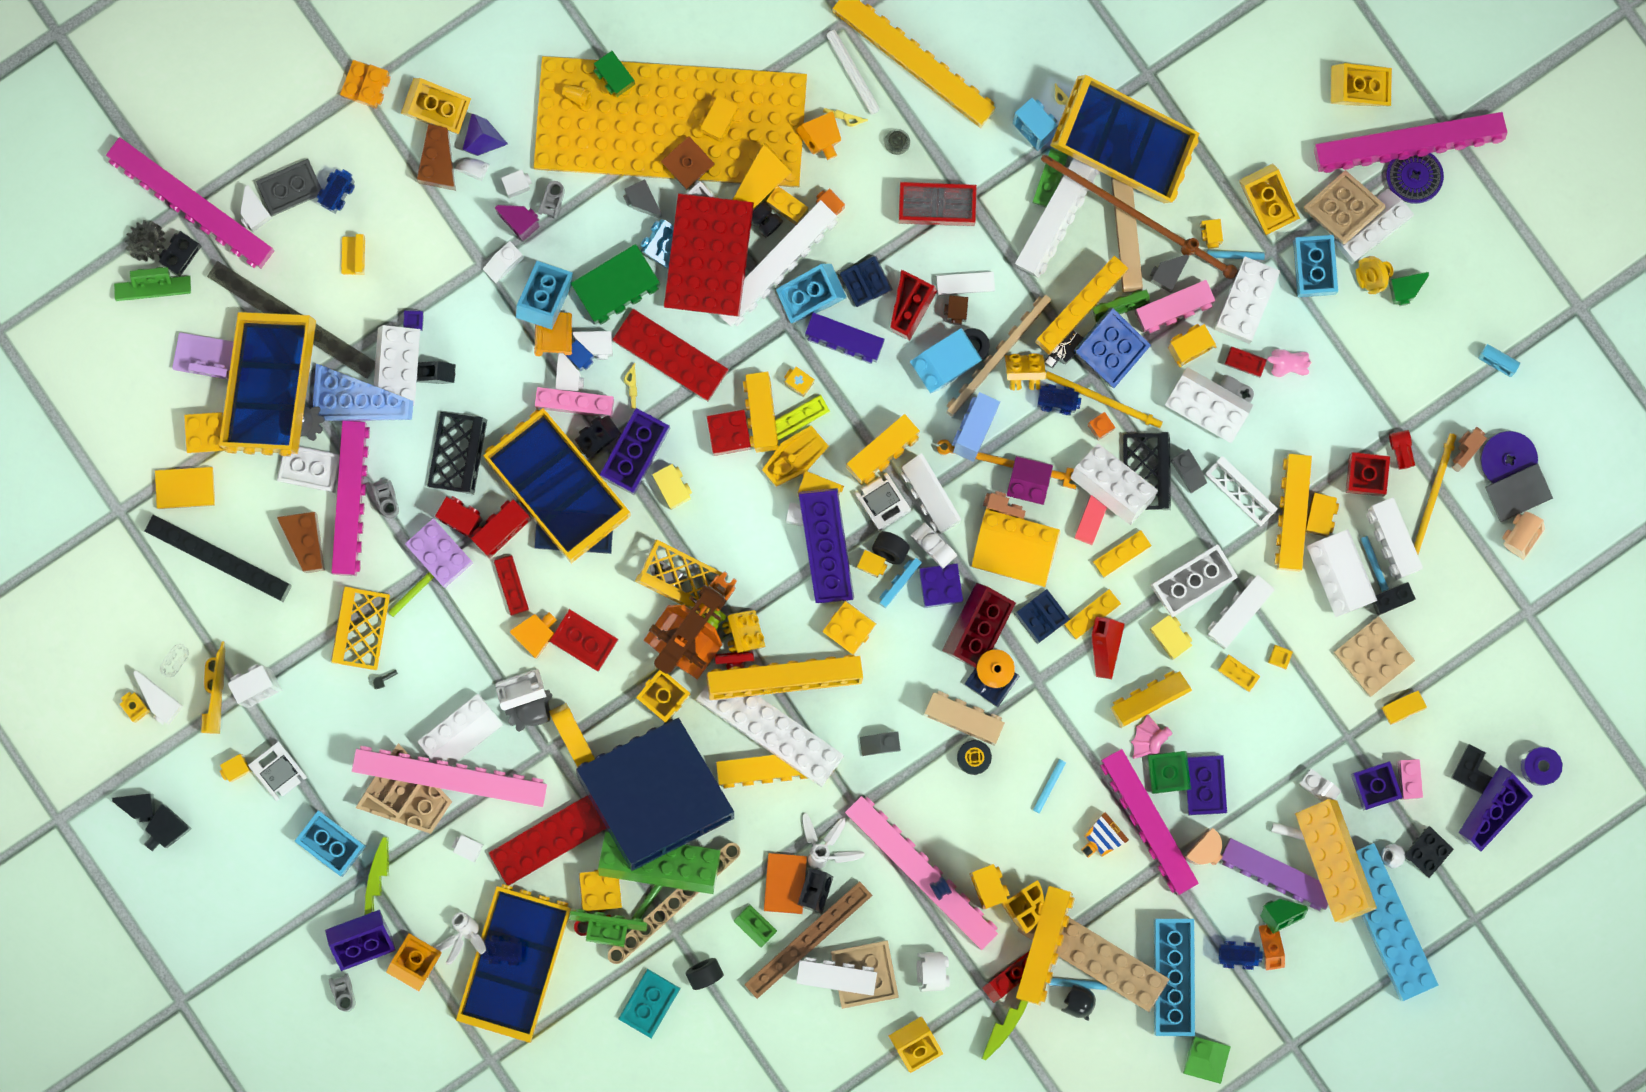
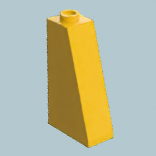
M764 143L732 200L753 202L754 209L792 170Z

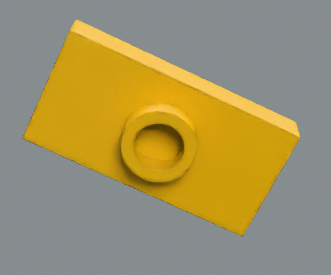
M1230 655L1226 657L1217 670L1248 692L1252 690L1260 678V675Z

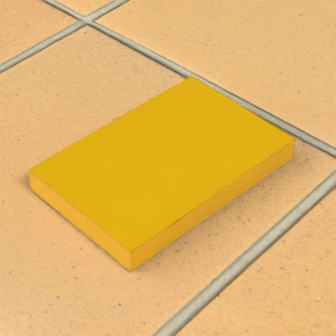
M213 467L155 470L157 509L215 506Z

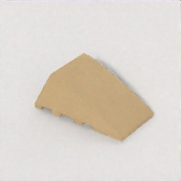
M399 743L391 752V755L398 756L399 753L408 754ZM375 776L355 808L431 834L452 801L440 788Z

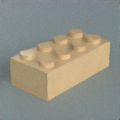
M941 691L933 692L924 713L925 717L995 746L1005 722L1001 721L1002 717L995 714L988 716L984 714L985 710L974 706L972 709L967 707V703L956 698L953 701L948 699L949 695Z

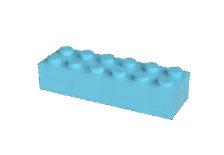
M1154 919V970L1170 979L1154 1004V1036H1195L1194 919Z

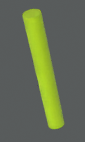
M428 572L388 613L394 617L434 576Z

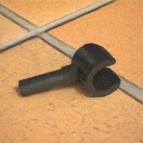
M397 670L375 678L373 681L374 688L380 689L385 687L384 681L397 675Z

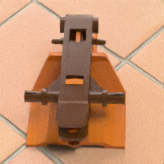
M727 572L716 575L709 586L704 585L699 592L701 596L699 600L692 596L689 597L695 603L691 610L685 605H668L655 625L653 624L652 628L649 629L650 632L644 641L660 653L655 659L654 665L663 673L668 674L678 666L698 680L721 648L722 642L715 627L707 621L711 616L721 620V617L714 612L720 611L736 589L735 584L737 580L735 578L730 583L726 582ZM703 603L705 606L699 614L696 613V610L700 611L699 606Z

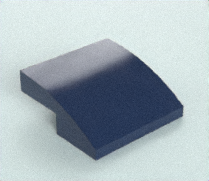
M873 256L840 273L856 307L864 305L893 290L877 256Z
M1048 589L1015 613V616L1037 644L1070 620Z
M996 665L994 671L999 672L1000 666ZM975 668L965 682V685L996 707H999L1020 676L1014 672L1013 678L1007 685L1000 688H991L981 682Z

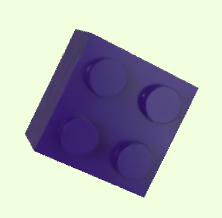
M958 563L949 564L944 568L934 566L919 569L924 608L963 603Z
M1390 761L1351 774L1363 811L1403 798Z

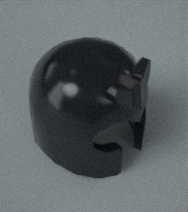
M1074 984L1064 1000V1003L1068 1004L1065 1009L1062 1008L1061 1011L1076 1018H1084L1089 1021V1015L1093 1012L1096 1005L1094 993L1088 988Z

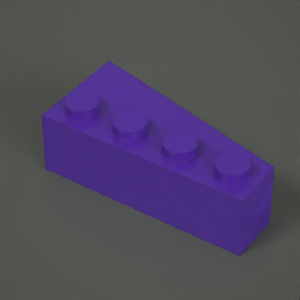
M1500 765L1458 833L1468 844L1481 852L1533 795L1511 771Z

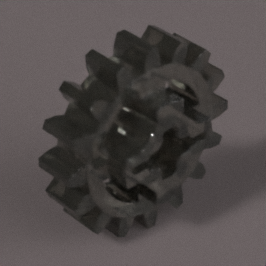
M143 220L142 225L137 222V227H131L132 232L126 234L129 239L125 240V243L128 245L126 250L130 252L129 255L138 261L144 260L147 262L148 257L154 260V254L160 255L159 249L165 248L162 245V242L166 241L162 237L165 235V232L161 230V226L153 221L147 222Z

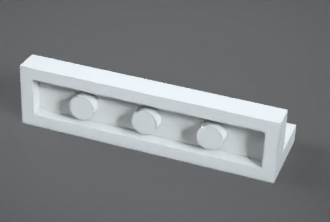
M1223 456L1205 473L1259 527L1278 509ZM1217 467H1220L1224 471V479H1216L1211 473ZM1227 482H1235L1238 485V492H1229L1227 490ZM1241 495H1249L1252 498V506H1244L1241 503ZM1255 508H1263L1268 514L1260 521L1255 516Z

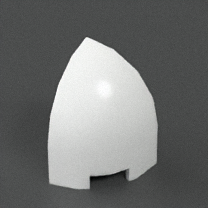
M473 158L464 159L457 164L455 170L483 181L490 164Z

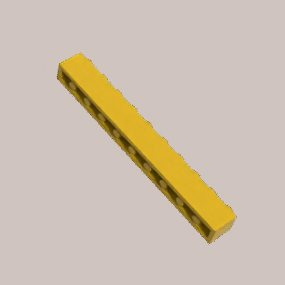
M839 0L835 4L832 12L978 127L982 128L994 113L996 107L991 99L988 97L983 98L979 95L980 91L972 85L969 87L964 83L963 77L957 73L954 75L949 71L950 68L945 63L937 62L931 52L928 50L924 52L919 48L920 44L912 38L909 40L904 36V31L898 27H892L890 21L883 15L881 17L875 13L876 10L871 5H864L860 0Z

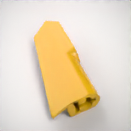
M224 641L221 642L216 657L209 658L205 663L204 688L208 693H211L208 714H202L201 733L220 734L225 669ZM215 661L214 672L210 669V664ZM213 680L212 690H211V689L209 688V684H210V682Z

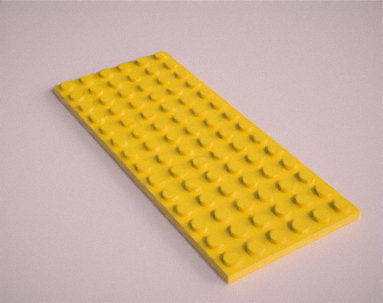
M542 56L534 170L676 179L661 161L690 136L715 163L698 181L741 184L762 145L766 143L792 170L778 186L799 188L803 140L796 129L804 123L807 74L621 62L635 80V85L619 97H616L614 93L611 95L607 91L604 79L599 80L593 71L595 70L594 63L598 60ZM564 86L588 88V91L592 92L589 104L587 106H580L563 96L562 90ZM718 95L738 105V111L722 142L701 133V126H699L704 115L707 116L710 111L708 106L711 100H716Z

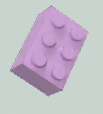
M434 518L405 543L444 588L473 564L471 559Z

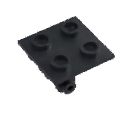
M1428 826L1427 829H1424L1421 836L1416 838L1417 841L1412 843L1413 845L1409 850L1405 851V858L1430 878L1454 849L1432 827Z

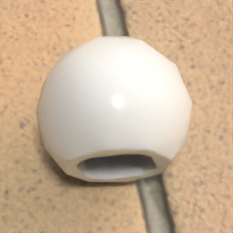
M1389 844L1383 848L1381 859L1387 867L1397 868L1404 863L1405 852L1399 845Z

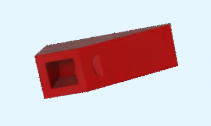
M1095 618L1092 644L1096 677L1112 680L1125 623L1109 618Z
M1029 951L982 987L993 1003L1020 984Z

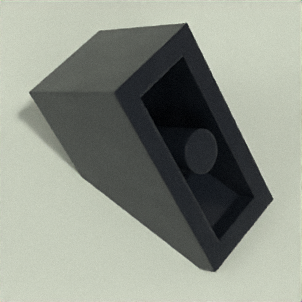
M441 361L418 362L416 382L454 383L456 364Z
M154 794L112 798L113 803L133 819H139V822H150L155 814Z

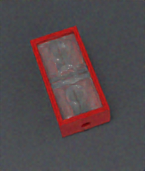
M900 182L899 224L975 226L977 185Z

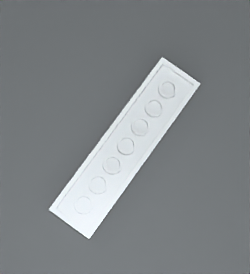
M706 685L696 699L698 703L820 787L825 784L844 758L841 752L758 695L709 700L708 687Z

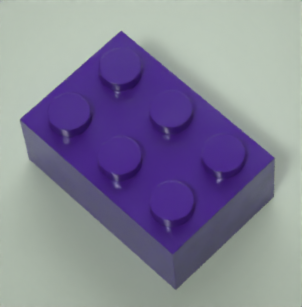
M380 910L325 930L328 945L341 971L396 951L392 935Z

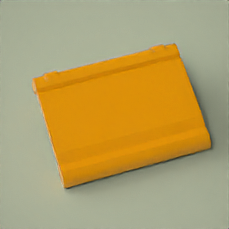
M560 312L552 330L535 324V356H542L543 352L572 354L571 313Z

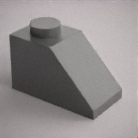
M645 179L624 189L626 194L623 197L628 206L631 205L634 210L657 218L662 217L661 211Z
M1183 255L1161 262L1159 267L1154 266L1150 274L1153 277L1151 283L1171 293L1190 256Z
M1189 449L1171 460L1172 465L1190 493L1207 484L1199 464Z
M898 731L860 737L862 756L901 751Z

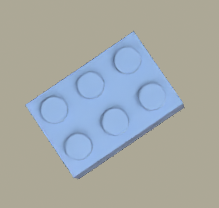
M980 392L977 398L973 396L967 410L970 414H965L959 428L962 431L958 430L953 440L952 446L955 447L953 453L973 462L975 461L1000 401Z

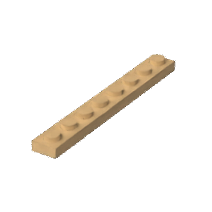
M1047 295L1043 298L1038 297L1033 303L1035 308L1031 312L1027 311L1021 317L1022 323L1018 327L1015 325L1008 333L1010 337L1006 342L1002 340L996 347L998 351L995 355L992 356L990 354L983 362L985 364L983 369H977L971 376L972 382L969 385L967 383L963 385L959 390L961 394L957 399L954 397L947 404L949 408L946 412L953 417L1050 304L1051 299Z

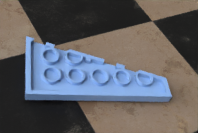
M316 364L313 407H320L319 415L324 416L325 421L412 420L413 400Z

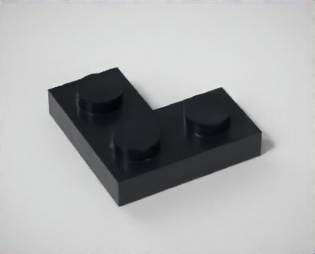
M1468 744L1451 779L1483 794L1493 778L1478 770L1486 752Z

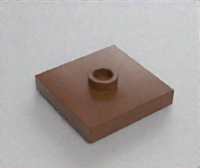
M690 136L661 161L686 190L715 165Z

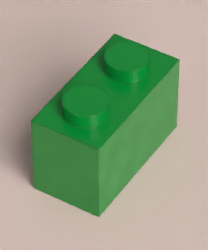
M610 51L594 63L595 70L593 71L599 80L604 79L606 82L605 88L611 95L614 93L616 97H619L635 85V80L613 51Z

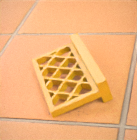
M655 540L641 573L637 575L635 582L680 605H685L691 610L695 603L689 599L692 596L690 594L694 593V598L699 600L697 591L703 588L696 589L693 578L702 576L704 585L709 586L705 574L712 572L716 575H721L722 572L659 540ZM658 546L665 548L666 557L657 558L656 550ZM678 555L682 558L684 565L675 568L671 557ZM668 559L671 569L662 572L659 562ZM656 563L659 574L652 576L646 573L649 565ZM691 564L698 565L700 573L691 576L688 566ZM685 567L688 578L679 581L676 570ZM673 572L676 582L666 583L664 574ZM689 580L692 591H682L680 583ZM703 603L699 606L700 611L696 610V613L699 614L705 606Z
M344 587L331 663L377 671L390 598L389 594ZM355 593L363 594L367 602L358 607L354 601ZM376 597L385 598L384 606L379 610L371 602ZM369 603L375 613L366 618L360 608ZM353 604H354V606L356 607V609L352 612V608H353ZM359 611L364 620L355 626L351 621V615ZM377 614L381 619V625L374 629L368 619ZM366 622L372 631L363 637L357 627ZM355 629L361 639L352 645L347 637L348 633ZM374 633L378 638V643L370 648L365 638ZM363 641L369 650L359 656L354 646ZM377 647V649H376V655H375V653L373 652V649ZM349 649H352L358 657L352 662L344 661L345 652ZM371 652L375 658L374 666L366 665L362 657Z

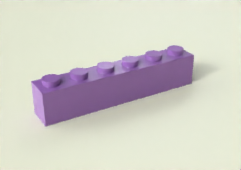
M1232 838L1228 839L1221 854L1223 856L1221 859L1223 861L1222 865L1230 869L1236 867L1240 869L1242 875L1249 878L1253 875L1258 878L1257 882L1268 886L1270 883L1276 886L1274 890L1282 894L1288 892L1293 895V899L1301 903L1305 900L1311 903L1310 907L1315 910L1327 909L1328 903L1319 880Z

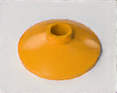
M989 650L978 660L977 675L981 682L988 687H1003L1014 676V662L1010 655L1002 650ZM996 665L1000 666L999 672L994 671Z

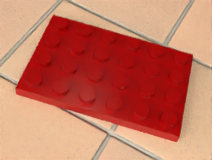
M678 194L664 308L740 316L753 202Z

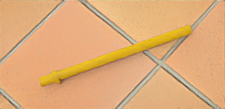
M1049 371L1046 373V379L1144 421L1148 426L1151 424L1160 428L1163 421L1154 418L1152 414L1142 413Z
M1449 433L1447 443H1444L1443 448L1445 449L1414 542L1417 555H1419L1451 452L1455 449L1454 443L1457 435Z

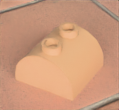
M1524 512L1523 515L1518 514L1513 521V524L1516 526L1512 531L1508 529L1502 538L1505 540L1504 546L1522 560L1526 558L1545 530L1544 520L1530 512Z
M1210 828L1184 858L1195 865L1208 863L1216 865L1223 857L1220 854L1222 840L1218 832L1214 828Z

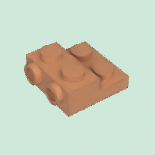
M1476 427L1471 432L1468 430L1458 441L1461 443L1458 447L1461 452L1453 459L1455 464L1452 466L1456 472L1465 467L1486 441L1485 433L1480 428Z
M999 491L991 494L987 493L983 503L987 510L1024 519L1026 512L1022 510V506L1016 504L1007 506L1009 498L1006 497L1005 493Z

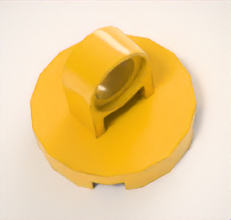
M1368 256L1359 260L1358 263L1360 264L1359 268L1356 269V278L1362 289L1366 288L1369 294H1378L1384 291L1388 285L1389 278L1392 277L1394 272L1392 264L1387 261L1382 262L1375 256Z

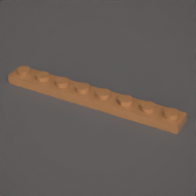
M859 881L744 985L758 999L873 895Z

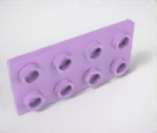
M180 332L172 369L229 379L234 342ZM245 344L243 362H252L254 345ZM242 368L240 382H248L250 369Z

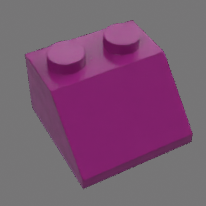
M497 205L495 207L499 217L522 242L540 227L538 215L531 208L527 210L525 206Z
M1016 456L1007 496L1044 505L1053 465Z

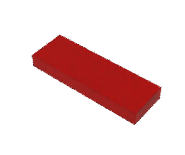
M510 555L494 560L510 615L528 611L529 607L513 556Z

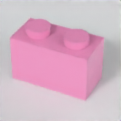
M1420 759L1397 761L1399 787L1403 797L1401 800L1423 798Z

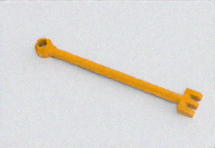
M945 439L937 443L940 446H936L937 452L940 455L952 454L955 448ZM941 444H947L948 448L942 450L940 446ZM978 452L975 458L1013 468L1015 462L1014 460ZM1067 467L1066 473L1052 470L1051 478L1063 480L1062 487L1076 489V485L1069 483L1073 481L1070 478L1074 469Z

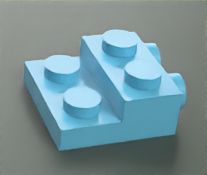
M661 219L652 225V234L649 238L645 237L640 246L643 247L641 249L642 253L669 270L674 226Z

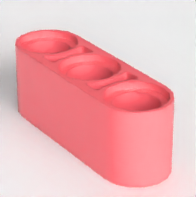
M1092 495L1089 498L1074 539L1093 545L1107 509L1104 504Z

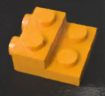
M353 60L340 96L377 109L378 104H382L384 94L382 93L384 87H388L391 76H389V72L385 69Z

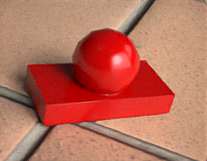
M753 651L715 655V663H726V670L732 667L745 668L744 662L754 661Z

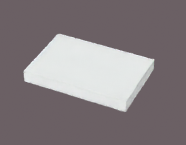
M299 446L298 454L282 456L277 481L334 493L339 471L340 454Z

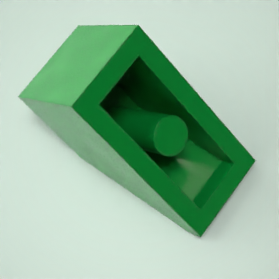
M1429 272L1391 279L1389 286L1393 304L1399 303V306L1411 304L1410 301L1416 297L1429 277Z
M1278 899L1274 902L1271 900L1263 906L1260 916L1274 934L1304 919L1308 907L1283 899Z

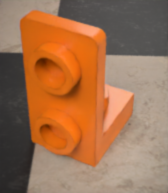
M1267 925L1259 926L1266 971L1285 968V953L1280 932L1278 931L1273 934Z

